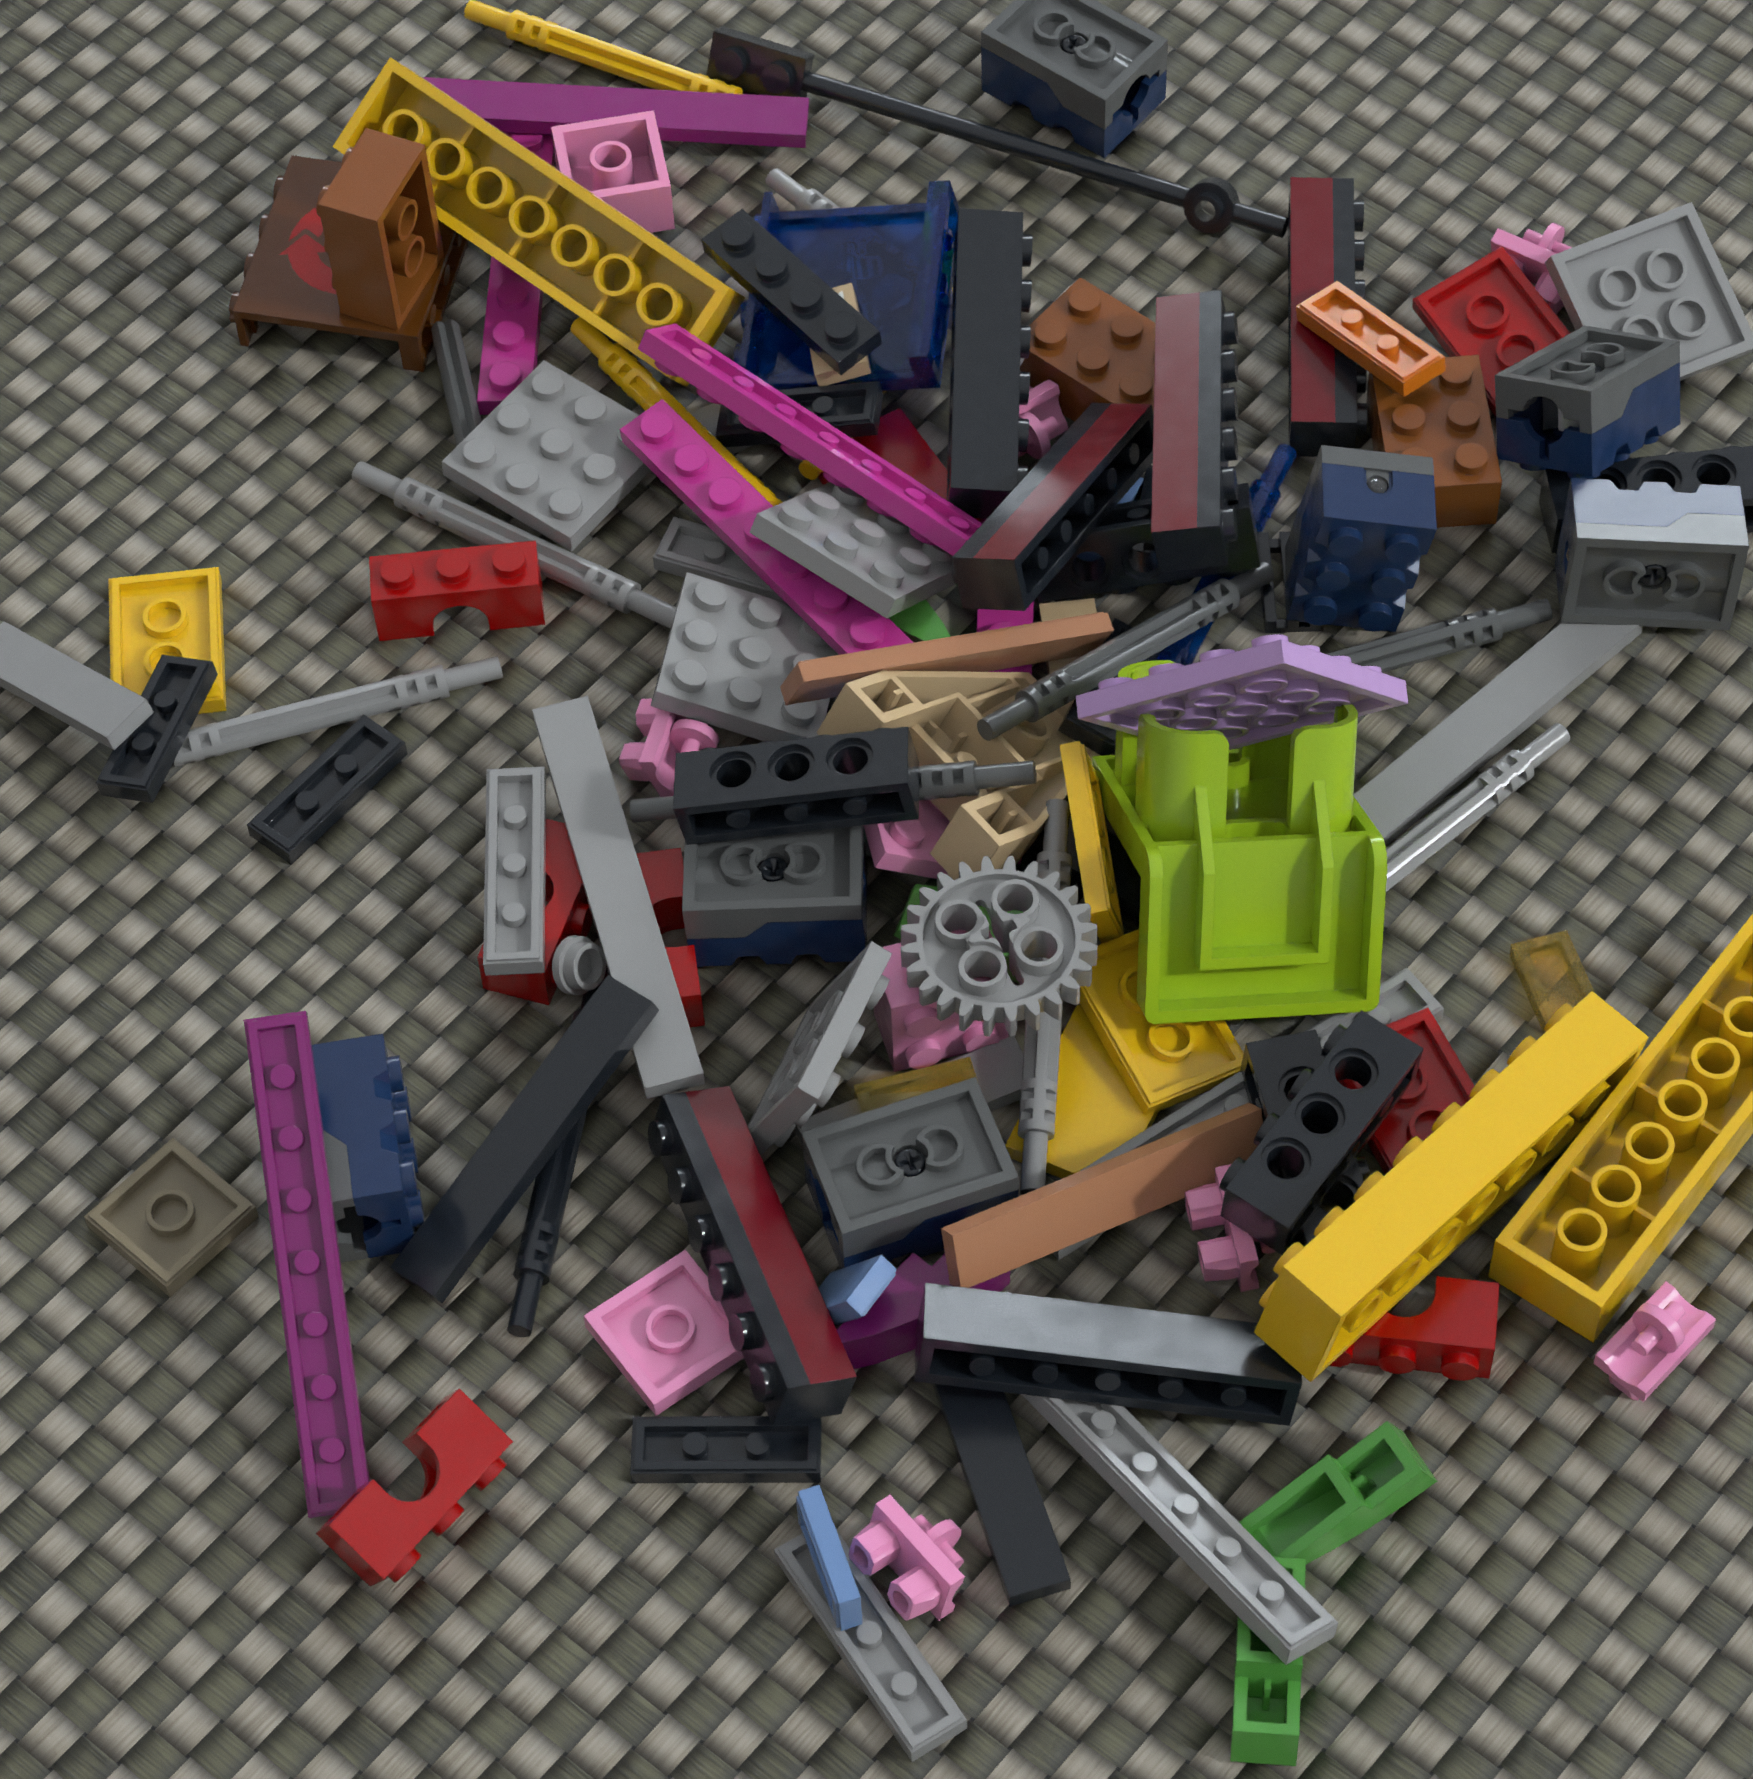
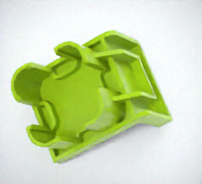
M1154 660L1133 663L1122 668L1118 672V677H1128L1135 680L1149 676L1148 670L1153 666L1175 662L1171 660ZM1353 704L1336 706L1334 723L1303 726L1296 728L1292 734L1229 750V742L1220 731L1174 729L1158 723L1154 715L1140 714L1138 736L1116 730L1115 755L1092 756V764L1099 778L1104 814L1141 877L1136 999L1148 1022L1152 1024L1354 1013L1361 1010L1369 1012L1377 1007L1380 996L1387 852L1383 836L1353 796L1358 711Z

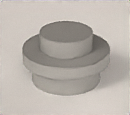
M574 935L565 938L558 945L552 960L553 977L558 988L570 995H582L589 990L597 988L603 981L606 973V961L601 947L584 936Z

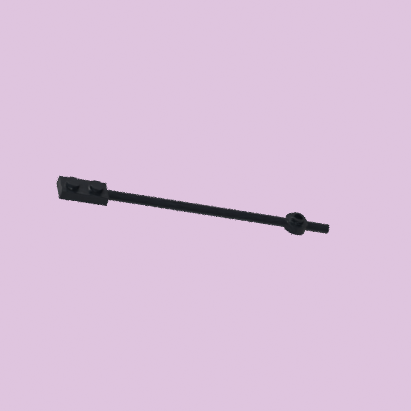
M723 26L713 31L706 76L713 80L723 81L727 85L740 87L742 91L755 95L807 97V93H812L1183 207L1185 217L1190 225L1203 233H1218L1224 230L1230 223L1283 238L1287 231L1288 217L1240 203L1235 188L1222 178L1207 177L1200 180L1192 188L811 72L814 54ZM1202 201H1208L1214 206L1215 215H1208L1203 211Z

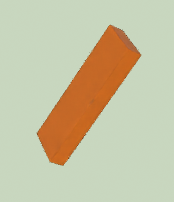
M1339 281L1332 283L1296 306L1297 321L1403 397L1446 371L1444 355Z

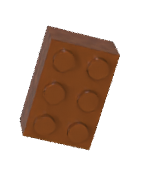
M366 128L356 145L348 148L345 152L341 168L331 184L325 185L318 196L316 211L322 222L325 237L324 249L329 256L332 270V287L336 290L340 313L398 331L442 260L444 250L425 145Z
M1080 277L1029 325L1031 326L1029 358H1024L1020 365V371L1030 372V386L1033 388L1048 379L1056 383L1060 391L1059 405L1062 414L1074 422L1091 403L1151 404L1154 415L1156 323Z
M1479 355L1445 357L1446 371L1405 397L1369 372L1366 403L1373 451L1433 458L1437 528L1496 524L1502 478Z

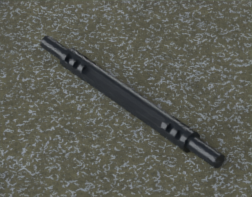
M607 965L604 979L607 977V975H609ZM599 986L583 994L580 1009L573 1012L571 1024ZM588 1108L535 1178L513 1273L518 1283L507 1331L517 1337H529L531 1335L541 1288L550 1281Z

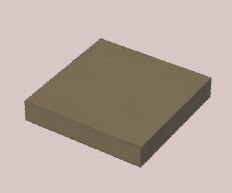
M171 1138L84 1216L89 1229L169 1297L174 1295L259 1217L254 1204L175 1138Z

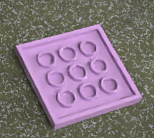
M1265 635L1251 641L1252 647L1244 650H1210L1200 654V662L1186 666L1179 663L1160 664L1149 668V676L1135 680L1128 677L1102 680L1098 683V690L1077 695L1076 704L1078 719L1138 736L1140 714L1154 715L1158 723L1174 729L1188 731L1217 730L1225 735L1229 742V750L1292 734L1296 728L1303 726L1334 723L1336 706L1353 704L1358 711L1359 717L1408 704L1406 681L1382 673L1380 667L1360 666L1351 663V658L1348 656H1330L1321 653L1318 646H1300L1291 643L1285 635Z

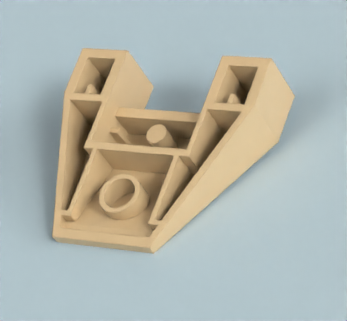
M883 670L845 683L816 732L818 735H838L873 731L878 728L909 727L919 766L975 760L977 766L1035 761L1037 772L1036 784L980 789L977 796H959L956 798L930 800L950 821L930 854L953 880L959 878V863L962 861L973 872L981 871L982 859L985 856L990 858L994 869H1003L1008 856H1013L1015 865H1017L1044 830L1045 822L1049 817L1046 802L1050 799H1068L1060 745L1076 741L1058 731L1067 712L1063 707L1036 722L1024 721L991 741L983 739L977 729V722L980 719L1014 701L1018 691L1037 681L1029 672ZM1085 747L1091 762L1092 756H1101L1098 753L1092 751L1091 749Z

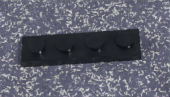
M743 209L739 210L701 239L704 252L840 375H843L861 359L882 345L880 331Z

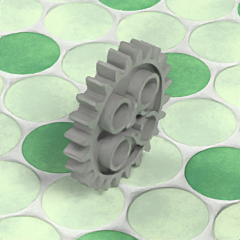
M985 856L982 859L981 871L973 872L962 861L959 863V878L953 880L947 874L939 872L937 874L938 892L922 886L919 889L920 905H908L907 924L901 925V965L907 969V985L909 988L919 987V1003L922 1006L937 1001L938 1020L942 1021L954 1012L959 1014V1030L963 1032L970 1027L974 1020L982 1021L984 1036L988 1037L991 1035L995 1023H1004L1008 1034L1015 1036L1017 1021L1024 1019L1035 1031L1040 1030V1014L1042 1012H1046L1054 1019L1060 1020L1062 1018V1000L1077 1005L1080 1002V986H1090L1092 983V966L1097 965L1098 946L1095 945L1097 944V924L1090 923L1091 907L1089 903L1078 904V888L1075 885L1060 890L1059 872L1055 871L1044 879L1039 878L1038 862L1036 861L1030 863L1024 872L1016 871L1013 856H1008L1003 869H994L990 858ZM978 906H983L987 910L991 918V927L995 938H989V922ZM1019 910L1023 911V913L1010 914L1007 911ZM954 930L968 931L967 933L963 934L951 933V931ZM1009 952V969L1013 977L1015 976L1016 980L1020 983L1019 986L1012 983L1007 973V963L1003 953ZM1045 957L1048 960L1039 962L1033 961L1030 958ZM977 977H989L992 980L980 982L975 981L973 979Z

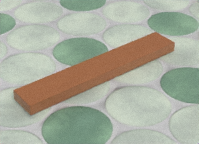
M1098 612L804 660L796 664L780 686L785 705L838 697L845 683L883 670L988 672L1078 657L1099 647L1114 629L1108 613Z
M1246 1103L941 1228L950 1284L957 1287L970 1288L1185 1198V1191L1215 1183V1167L1230 1165L1238 1157L1247 1161L1257 1148V1145L1254 1144V1139L1263 1124L1261 1108L1251 1103Z

